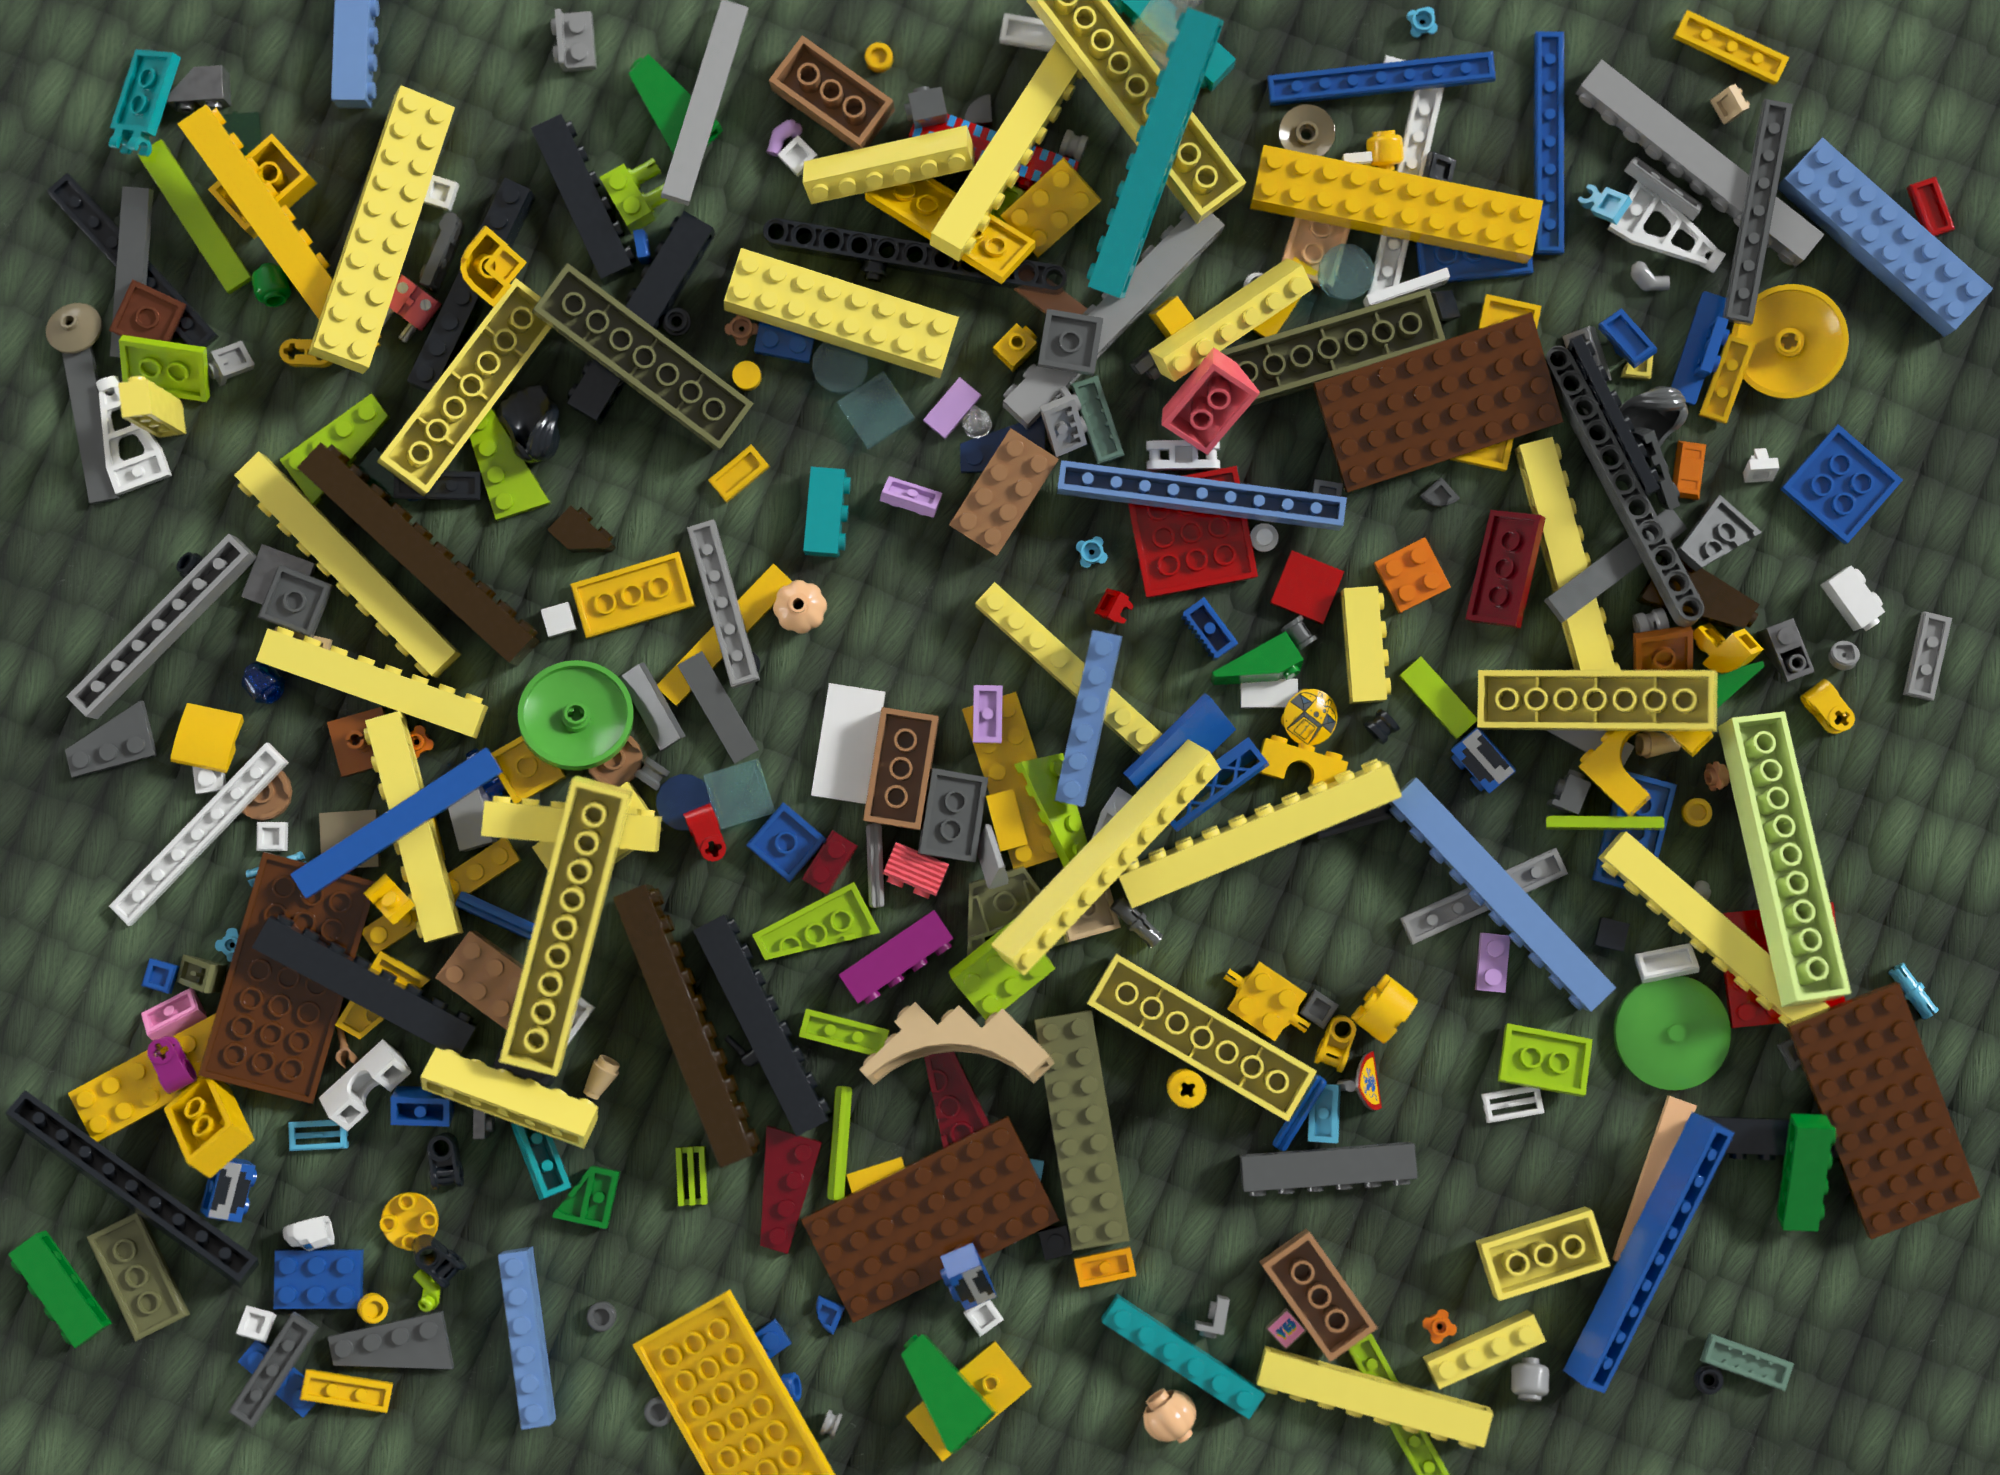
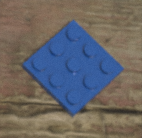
M1837 424L1780 490L1845 545L1849 543L1903 479Z

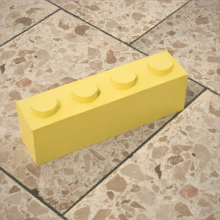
M143 376L129 377L128 382L118 383L122 418L158 438L186 434L183 402Z
M1378 586L1344 588L1341 591L1349 704L1384 702L1387 700V695H1391L1390 678H1385V666H1389L1388 650L1383 649L1382 638L1387 636L1386 622L1381 621L1380 610H1384V595L1379 593Z
M1526 1310L1425 1355L1423 1359L1434 1384L1441 1389L1546 1341L1534 1314Z

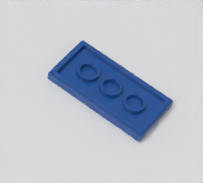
M1415 242L1419 277L1447 268L1450 274L1447 283L1524 276L1534 273L1532 257L1527 264Z
M1204 693L1123 774L1139 791L1188 739L1212 754L1236 728L1212 698Z
M1626 771L1651 796V799L1633 816L1663 817L1665 828L1664 830H1604L1598 857L1620 832L1627 831L1654 856L1659 858L1677 785ZM1613 801L1611 802L1608 816H1628ZM1597 857L1592 881L1626 889L1623 886L1625 881L1618 875L1613 877L1601 867L1603 862Z

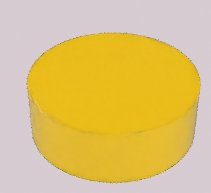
M880 42L871 44L865 52L867 67L876 73L887 71L893 63V54L890 47Z
M743 361L735 366L732 377L738 388L750 391L760 384L761 372L755 363Z
M1690 799L1682 807V818L1685 823L1692 827L1704 826L1712 817V808L1704 799Z
M368 1293L358 1302L357 1312L365 1322L375 1324L386 1317L388 1303L380 1294Z

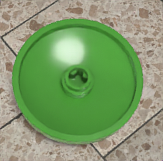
M565 661L545 668L527 684L518 705V724L525 744L540 760L560 769L586 770L606 763L624 747L632 731L633 704L624 683L607 668L588 661Z
M1678 976L1644 984L1641 982L1625 996L1616 1013L1614 1042L1621 1061L1636 1078L1656 1088L1684 1090L1700 1085L1712 1077L1721 1067L1730 1047L1731 1027L1723 1003L1710 988L1689 977Z

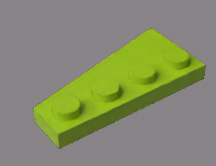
M371 393L279 460L311 504L316 506L324 492L297 468L301 462L321 442L327 447L333 444L336 448H339L351 459L347 463L350 465L356 459L359 451L373 439L390 417Z
M491 408L471 434L470 440L495 519L500 521L550 505L551 502L525 461L514 453L510 436L504 426L498 421L497 415Z
M1060 753L1014 764L1018 774L1023 773L1028 784L1025 788L1029 797L1034 796L1040 809L1037 813L1042 823L1045 822L1051 831L1049 838L1065 868L1088 843L1078 806L1055 801L1064 755Z
M855 882L752 934L764 959L769 960L881 932Z

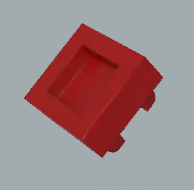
M1107 588L1094 613L1101 618L1123 624L1126 622V619L1121 617L1120 614L1123 608L1132 610L1133 604L1124 593Z

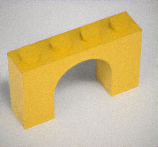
M1607 731L1600 739L1603 743L1595 751L1591 748L1581 757L1580 761L1582 764L1579 768L1628 816H1633L1651 799L1650 794L1625 771L1622 765V751L1626 742L1640 731ZM1662 731L1672 737L1692 757L1713 738L1712 732Z

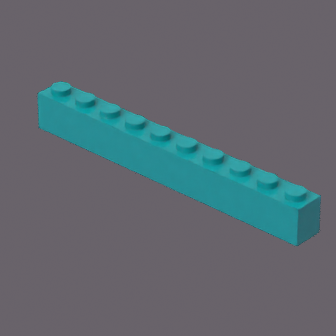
M1187 7L1186 13L1182 12L1176 25L1179 33L1176 41H1171L1167 49L1166 58H1169L1166 69H1161L1157 77L1156 86L1159 89L1156 97H1151L1147 105L1146 114L1149 116L1146 125H1141L1137 133L1136 142H1139L1136 153H1131L1127 161L1126 169L1129 172L1126 181L1122 180L1117 189L1116 197L1119 200L1116 209L1112 208L1108 214L1106 224L1110 226L1106 236L1102 235L1098 242L1096 251L1099 252L1097 262L1096 264L1092 263L1088 270L1087 279L1090 280L1088 287L1118 298H1125L1224 21L1217 17Z

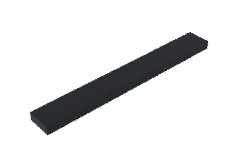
M66 173L46 192L117 267L119 227L73 177ZM148 260L146 286L187 304L175 332L186 344L207 348L219 336Z

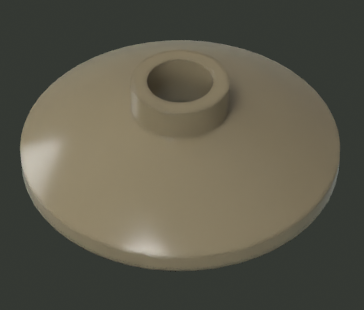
M1308 104L1296 106L1285 114L1280 123L1279 139L1281 145L1287 150L1323 156L1329 151L1335 139L1334 122L1330 115L1318 106ZM1307 131L1310 133L1311 138L1305 140L1301 137V133Z
M84 303L68 304L58 309L49 319L46 326L47 340L59 352L67 354L82 352L91 347L99 338L102 331V319L99 313L90 305Z

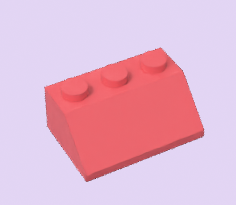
M1213 348L1162 409V426L1208 455L1258 397L1260 391L1235 361Z

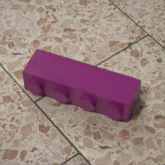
M933 910L840 973L839 976L856 1002L860 1003L864 1000L867 1005L881 995L878 991L886 984L892 988L904 980L902 974L908 969L912 968L916 972L928 963L926 957L933 952L939 956L952 946L949 942L954 938L936 911Z

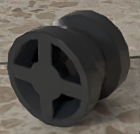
M1381 708L1376 712V717L1373 720H1368L1364 724L1366 730L1383 745L1388 741V736L1391 733H1396L1400 729L1395 720Z

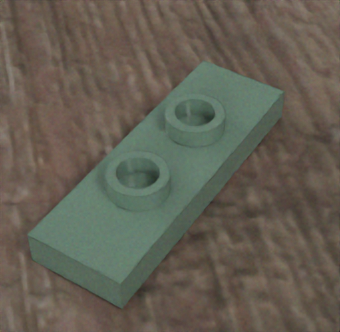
M1098 375L1071 384L1073 394L1077 395L1082 407L1079 412L1088 429L1086 433L1097 465L1124 457L1125 455Z
M1711 1333L1708 1334L1700 1361L1783 1391L1786 1390L1794 1363Z

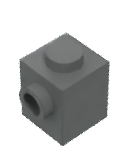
M928 86L914 89L913 93H908L909 103L904 104L907 121L913 120L915 129L948 122L941 87L930 89Z

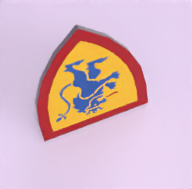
M1371 1051L1362 1056L1356 1078L1340 1079L1337 1081V1085H1341V1091L1353 1092L1357 1090L1360 1099L1367 1108L1379 1110L1382 1108L1374 1051Z

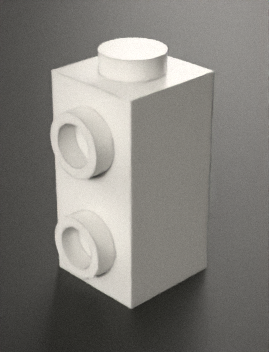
M1851 565L1839 571L1820 586L1853 631L1861 628L1867 631L1880 622L1877 617L1885 611L1881 607L1883 603L1880 597L1875 592H1871L1865 585L1866 579L1864 575Z

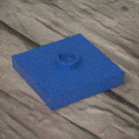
M783 802L746 846L790 882L827 838Z

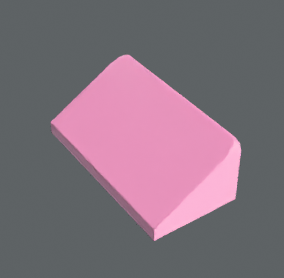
M189 988L141 1013L146 1034L153 1041L166 1036H174L207 1018L206 1012L193 988Z

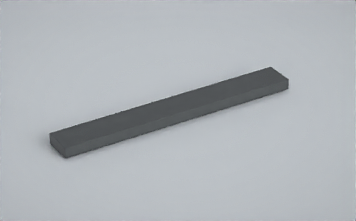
M1770 99L1762 101L1723 312V318L1729 319L1728 322L1748 326L1753 324L1793 104Z

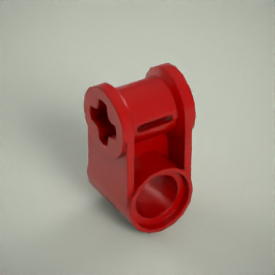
M708 803L684 813L683 816L692 837H694L697 848L702 856L712 862L723 858L726 852V844L711 804ZM710 841L715 843L713 851L708 849Z

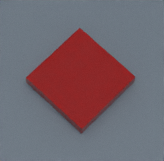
M1291 550L1270 604L1299 616L1302 615L1304 618L1323 625L1344 571Z

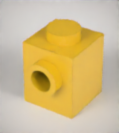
M1178 296L1169 297L1148 314L1166 339L1195 320Z
M1016 323L993 346V353L1014 372L1037 349V342L1035 341L1037 337L1027 326L1021 328Z

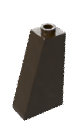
M1664 557L1659 562L1661 566H1667L1668 564ZM1680 558L1704 605V613L1698 620L1735 631L1745 627L1750 628L1758 617V613L1755 611L1760 605L1759 603L1703 568L1695 572ZM1650 577L1636 601L1654 608L1662 607L1665 611H1668ZM1669 581V587L1673 591H1681V587L1676 581ZM1682 606V611L1686 616L1694 617L1692 608Z

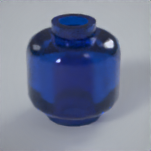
M260 662L252 663L245 669L241 685L256 703L272 704L283 695L285 680L275 667Z

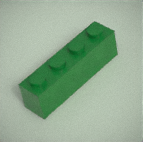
M1791 1114L1776 1214L1783 1230L1818 1231L1819 1222L1824 1219L1825 1209L1822 1202L1823 1196L1828 1193L1827 1170H1830L1832 1167L1830 1149L1831 1144H1835L1836 1141L1835 1127L1831 1126L1826 1115Z
M46 1230L36 1233L8 1254L12 1260L11 1265L18 1274L24 1276L29 1283L27 1287L30 1293L35 1298L41 1300L45 1306V1314L51 1321H56L62 1330L61 1336L66 1343L77 1348L87 1343L112 1324Z

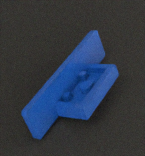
M1704 291L1700 296L1671 387L1678 389L1686 399L1685 403L1689 405L1696 404L1704 378L1712 372H1716L1721 360V356L1717 355L1720 345H1725L1730 332L1729 329H1726L1729 319L1723 318L1726 298Z

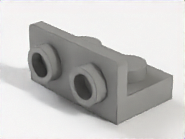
M555 9V18L551 19L552 34L557 36V46H553L555 63H559L563 72L596 69L593 15L591 11L563 13L561 9Z
M1066 387L1060 388L1061 398L1040 406L1050 446L1056 457L1087 445L1084 433L1088 432L1084 419L1082 416H1079L1078 410L1082 409L1077 395L1075 393L1071 395Z

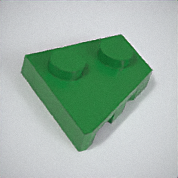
M594 1165L590 1166L578 1184L574 1186L566 1199L555 1210L552 1218L607 1229L620 1171Z

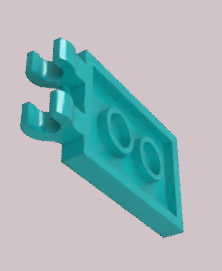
M135 50L110 126L115 131L109 140V147L119 149L122 142L120 153L131 154L133 150L137 151L140 145L138 155L149 157L152 152L149 137L156 136L181 57L172 52Z

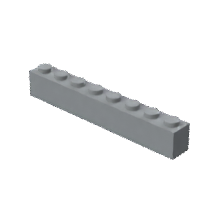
M228 534L66 697L86 717L98 719L256 560L257 556L239 538Z

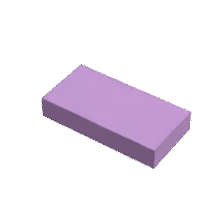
M959 377L923 421L941 437L946 439L981 398V394Z

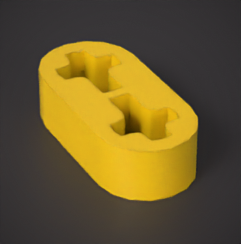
M288 339L280 346V357L290 366L323 368L332 364V362L324 359L320 360V358L308 354L313 339ZM293 346H295L297 350L304 352V354H297L292 359L287 352L292 351Z

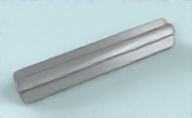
M871 823L866 826L869 906L871 908H881L885 905L881 824Z

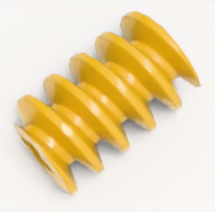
M1187 1068L1178 1069L1168 1078L1166 1084L1167 1093L1178 1106L1193 1108L1203 1101L1206 1094V1085L1203 1079L1193 1070ZM1183 1082L1191 1084L1189 1086L1191 1090L1189 1094L1181 1092L1182 1087L1180 1085Z

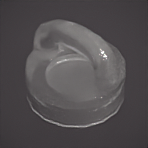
M972 406L962 420L965 433L972 438L986 435L992 426L989 414L982 409H978L977 406Z

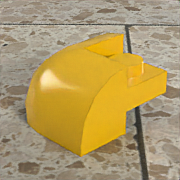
M484 226L466 247L461 257L460 269L467 285L488 304L495 307L512 286L510 284L527 262L491 229Z

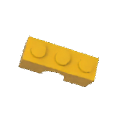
M1271 735V739H1263L1260 753L1268 761L1269 766L1259 772V774L1280 780L1284 779L1288 766L1293 762H1302L1309 767L1311 771L1310 785L1320 781H1324L1326 785L1336 781L1334 776L1346 771L1348 762L1342 760L1343 755L1330 751H1326L1325 755L1314 752L1315 747L1299 743L1298 747L1287 744L1288 739L1276 735Z

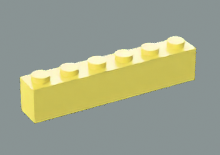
M965 125L804 161L803 185L810 203L815 204L966 171L974 168V145L968 127Z
M1286 258L1149 350L1160 373L1175 382L1198 367L1213 348L1218 351L1223 350L1314 288L1303 265Z
M493 796V801H484L481 836L556 843L566 802L551 801L550 806L539 805L540 800L522 798V804L510 803L511 797ZM637 809V814L627 813L618 848L652 852L659 851L662 817L654 816L655 810Z
M435 1048L421 1075L422 1090L583 1149L598 1119V1106H595L587 1099L580 1098L578 1100L568 1096L560 1089L553 1088L551 1090L545 1088L535 1080H524L515 1077L505 1069H493L478 1059L469 1060L463 1058L457 1052L450 1049L441 1050Z

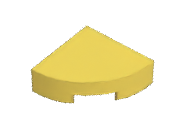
M1653 356L1636 368H1633L1627 362L1622 370L1621 378L1649 381L1652 373Z

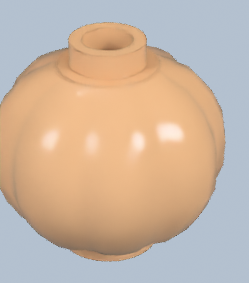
M803 580L792 581L789 585L780 588L776 601L773 604L774 614L777 616L782 628L788 631H795L798 634H805L811 629L819 627L824 620V613L827 610V602L822 596L820 588L813 583H806ZM803 601L804 605L801 609L794 608L795 604Z
M1163 1388L1153 1393L1147 1399L1146 1403L1148 1406L1144 1411L1143 1423L1151 1437L1163 1442L1177 1440L1179 1443H1183L1192 1436L1191 1428L1196 1420L1197 1411L1196 1405L1189 1395L1179 1390L1166 1391Z

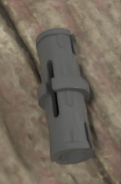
M1123 895L1113 902L1110 909L1127 924L1126 928L1130 932L1134 931L1149 948L1154 947L1162 939L1163 934L1150 924L1143 912L1139 913L1135 908H1132Z

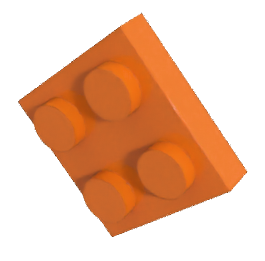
M1425 537L1373 563L1399 614L1451 588Z

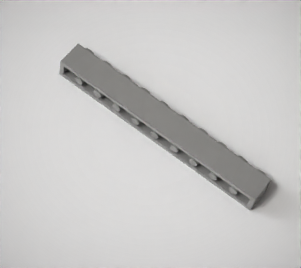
M1601 60L1575 94L1579 96L1580 102L1588 108L1593 107L1597 110L1606 123L1616 125L1623 131V135L1629 141L1637 142L1644 147L1649 157L1663 162L1672 175L1678 178L1682 177L1689 183V187L1695 193L1705 195L1710 199L1715 209L1723 213L1726 212L1734 218V223L1739 227L1749 175L1605 61ZM1776 197L1767 247H1771L1776 251L1778 257L1784 263L1796 267L1808 256L1824 234Z
M1185 210L1179 217L1182 221L1175 228L1170 225L1160 236L1162 241L1156 247L1150 245L1141 255L1143 260L1135 267L1125 298H1118L1103 293L1101 296L1103 300L1097 306L1092 304L1083 313V315L1103 318L1097 359L1222 233L1225 225L1213 213L1196 224ZM1033 364L1023 374L1025 379L1018 386L1015 383L1011 385L1003 394L1005 397L1003 407L1028 429L1042 415L1040 406L1057 400L1061 396L1060 388L1066 387L1068 389L1082 374L1038 367Z

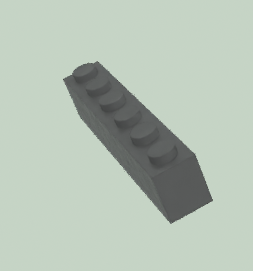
M1411 1141L1239 1155L1242 1190L1249 1192V1196L1267 1195L1266 1190L1278 1189V1194L1295 1193V1188L1306 1187L1307 1192L1324 1191V1186L1335 1185L1336 1190L1352 1189L1354 1183H1364V1187L1382 1186L1381 1181H1393V1185L1410 1184V1179H1418L1415 1144Z

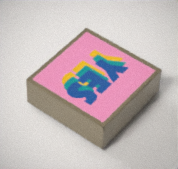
M1287 1308L1265 1327L1285 1350L1307 1331Z

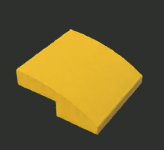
M187 703L175 737L170 758L171 762L227 773L236 752L235 742L244 722L243 715Z

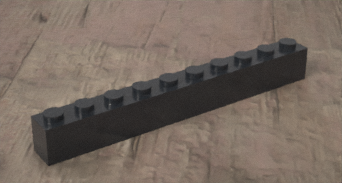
M26 1090L5 1112L12 1124L237 1287L241 1288L259 1266L257 1257Z

